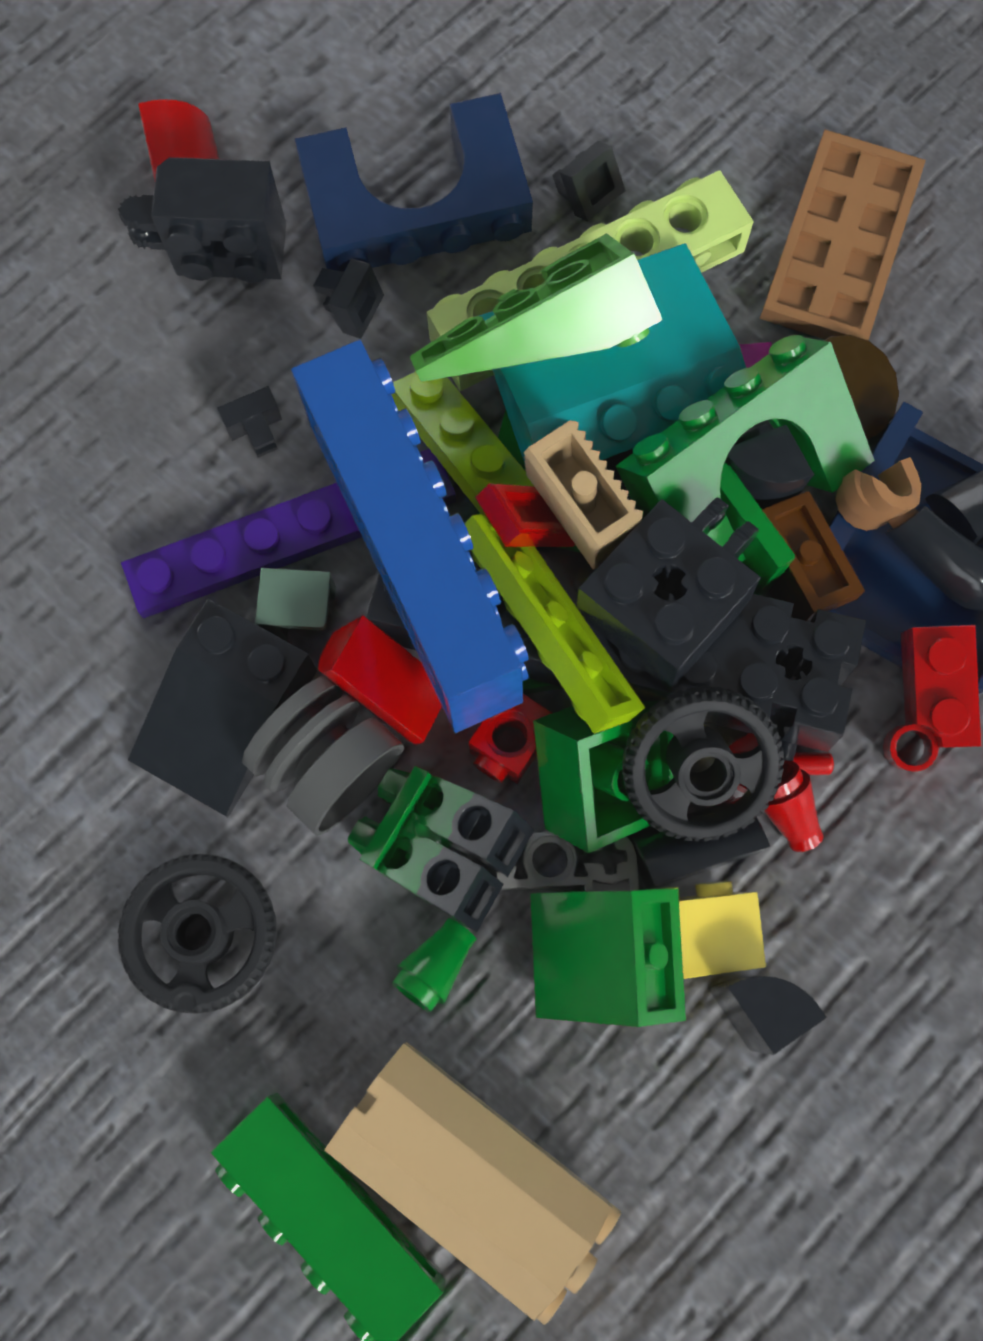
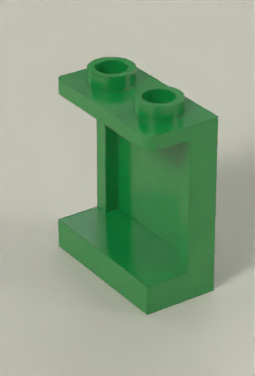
M678 888L530 893L536 1018L631 1027L686 1021Z

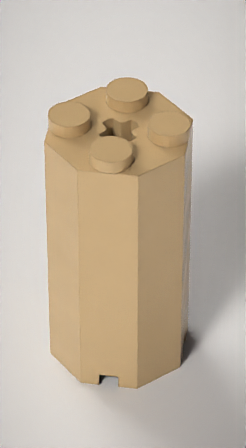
M408 1042L403 1043L367 1089V1093L361 1102L352 1109L325 1148L328 1154L534 1321L537 1319L543 1325L549 1322L564 1300L567 1293L564 1287L575 1294L584 1285L597 1263V1258L589 1252L594 1242L600 1245L607 1238L621 1215V1211L609 1203L605 1197Z

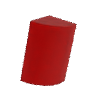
M171 99L138 103L154 180L156 179L157 166L169 157L219 159L211 122L201 109L190 103Z
M364 615L333 632L321 654L318 664L319 671L413 744L423 743L442 705L422 663Z

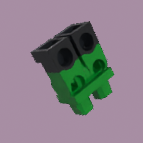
M414 766L411 773L394 768L388 769L378 786L377 796L390 804L391 807L381 824L366 816L358 820L347 838L348 842L362 855L359 860L473 931L478 932L504 884L482 866L450 850L451 846L508 877L532 836L534 829L514 810L447 780L432 776L429 772L417 766Z

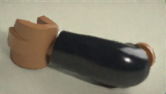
M911 457L899 461L878 474L880 481L856 469L843 477L842 485L838 488L835 499L839 512L848 523L855 528L866 531L877 529L889 523L891 527L885 534L942 593L966 609L983 611V547L975 545L943 521L926 505L915 508L920 502L921 482Z

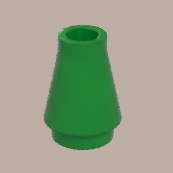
M448 918L439 930L396 966L399 973L392 981L393 986L416 1006L430 1013L438 1002L445 1004L470 948L477 940L476 937L462 924Z

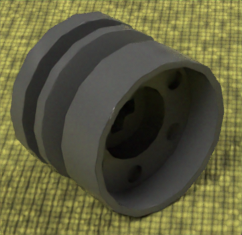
M320 676L309 682L275 710L253 736L244 751L242 763L255 776L265 774L263 784L273 793L284 790L298 781L289 796L286 807L316 836L327 833L357 809L379 786L387 770L395 766L404 750L403 744L375 717L366 719L349 730L358 714L360 704L350 695L342 696L344 690L326 676Z

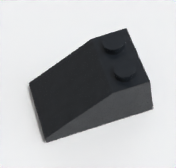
M208 598L176 647L128 761L228 818L254 776L242 763L244 751L253 736L275 710L294 693L312 681L318 670L307 652Z

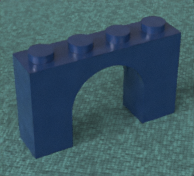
M497 93L450 104L451 137L462 174L457 185L447 196L425 207H394L378 200L365 188L357 170L346 127L295 138L326 269L344 272L351 258L369 263L372 268L392 263L405 265L416 261L419 257L440 252L458 253L466 250L471 245L493 240L510 241L523 233L532 232L533 200L502 94Z

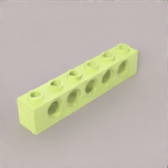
M720 170L702 179L698 177L691 178L681 184L675 192L657 201L647 200L641 202L626 216L607 225L604 223L596 224L587 229L580 238L559 248H546L539 252L532 261L512 271L502 270L496 272L483 285L462 295L452 294L443 298L433 309L427 311L431 342L466 319L493 311V308L499 303L498 298L512 289L521 291L527 288H536L545 282L540 272L542 269L606 233L630 251H638L644 254L636 256L637 260L686 243L702 273L743 253L754 221ZM675 228H684L690 232H680ZM493 370L452 376V379L459 391H462L493 376L494 373Z

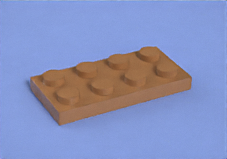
M824 129L759 319L824 340L831 336L853 335L869 340L926 160Z

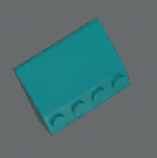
M686 243L637 260L663 319L650 326L649 334L639 342L627 347H617L615 345L609 349L492 369L524 461V452L528 447L570 420L579 422V430L586 431V440L593 441V450L600 451V460L633 449L644 438L663 432L679 420V414L686 407L708 399L725 386L724 382L730 375L746 368L741 348ZM490 311L479 316L483 317L485 321L493 316L494 312Z

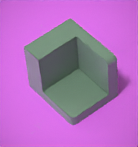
M261 568L255 624L283 640H287L288 629L324 630L327 627L329 599H335L336 586L331 573Z

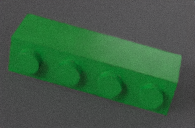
M278 1093L267 1096L210 1152L220 1163L215 1168L216 1174L233 1194L241 1197L246 1193L262 1212L257 1216V1219L265 1232L276 1243L283 1246L288 1241L305 1261L300 1265V1268L308 1281L323 1295H327L331 1290L348 1309L344 1314V1318L351 1330L361 1341H398L443 1294L445 1278L347 1169L325 1151L326 1146Z

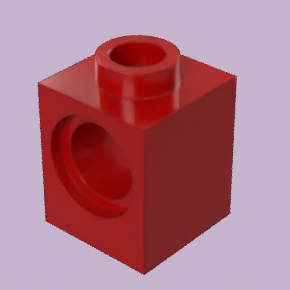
M523 694V703L484 720L468 742L470 753L476 757L472 763L473 766L498 783H502L505 777L518 784L537 756L533 720L552 714V712ZM513 727L524 734L526 744L516 752L507 753L495 746L493 738L499 730Z

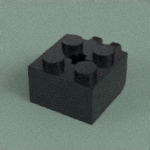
M169 157L157 166L154 195H142L141 197L137 195L131 197L129 195V198H124V201L120 203L121 206L118 208L119 216L124 225L128 226V235L133 244H137L138 248L143 247L145 249L149 247L154 250H166L177 276H185L197 281L209 280L212 277L238 278L250 283L261 282L265 279H282L286 220L270 161Z
M719 497L712 500L693 522H690L661 499L579 587L577 609L586 622L669 691L675 687L741 613L752 598L761 578L738 560L759 532V529L751 522L746 521L745 524L739 526L723 547L708 536L711 530H714L722 522L729 508V505ZM667 591L671 594H669L668 600H663L657 597L656 592Z

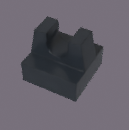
M601 141L595 142L587 150L580 152L572 162L552 175L558 193L570 202L574 215L587 222L626 191L612 146Z
M351 258L344 272L322 268L313 284L316 292L327 295L323 306L327 311L333 313L342 332L362 339L384 297L371 264Z
M269 386L217 407L232 441L248 435L258 458L278 449L268 425L278 422L282 418Z

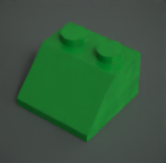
M659 700L641 701L645 709L632 720L596 734L593 733L587 722L578 716L573 706L533 720L546 830L590 853L651 826L639 815L629 799L623 781L622 757L632 728L636 727V722L645 712L647 713L650 710L649 708ZM665 730L653 742L647 755L645 777L649 790L663 787L674 777L666 760V750L674 734Z

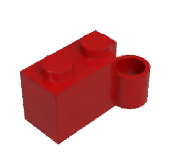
M975 625L914 627L901 632L905 725L896 726L888 732L884 739L883 752L888 762L897 769L918 772L933 765L938 757L939 747L981 746ZM908 731L918 734L924 744L923 755L913 764H906L901 761L896 751L898 739Z

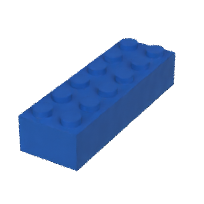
M360 339L291 368L312 432L454 733H458L523 703V681L529 679L524 664L525 661L529 660L525 645L513 624L504 628L502 626V621L496 607L501 604L495 584L486 568L476 571L469 553L473 549V544L468 530L458 513L449 516L442 498L447 496L442 478L432 460L426 463L423 462L416 446L421 443L418 431L408 410L405 408L398 411L391 395L395 393V387L382 358L371 361Z

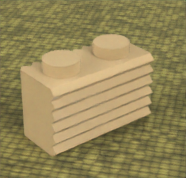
M568 421L525 450L524 462L526 464L525 471L527 472V477L592 569L598 568L642 521L643 511L635 510L636 501L628 500L629 491L621 490V481L614 480V471L607 470V461L600 460V451L593 450V441L586 440V431L579 430V422Z

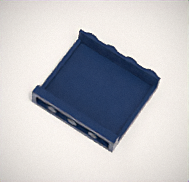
M903 401L872 451L875 461L860 472L871 475L880 481L878 474L899 461L911 457L921 482L920 502L915 508L926 505L931 509L925 500L928 495L983 470V464L915 428L923 411ZM838 510L829 527L865 591L858 599L829 612L866 620L861 645L901 668V632L914 627L975 625L979 694L983 692V611L966 609L942 593L885 534L891 527L889 523L873 530L858 529L848 523Z

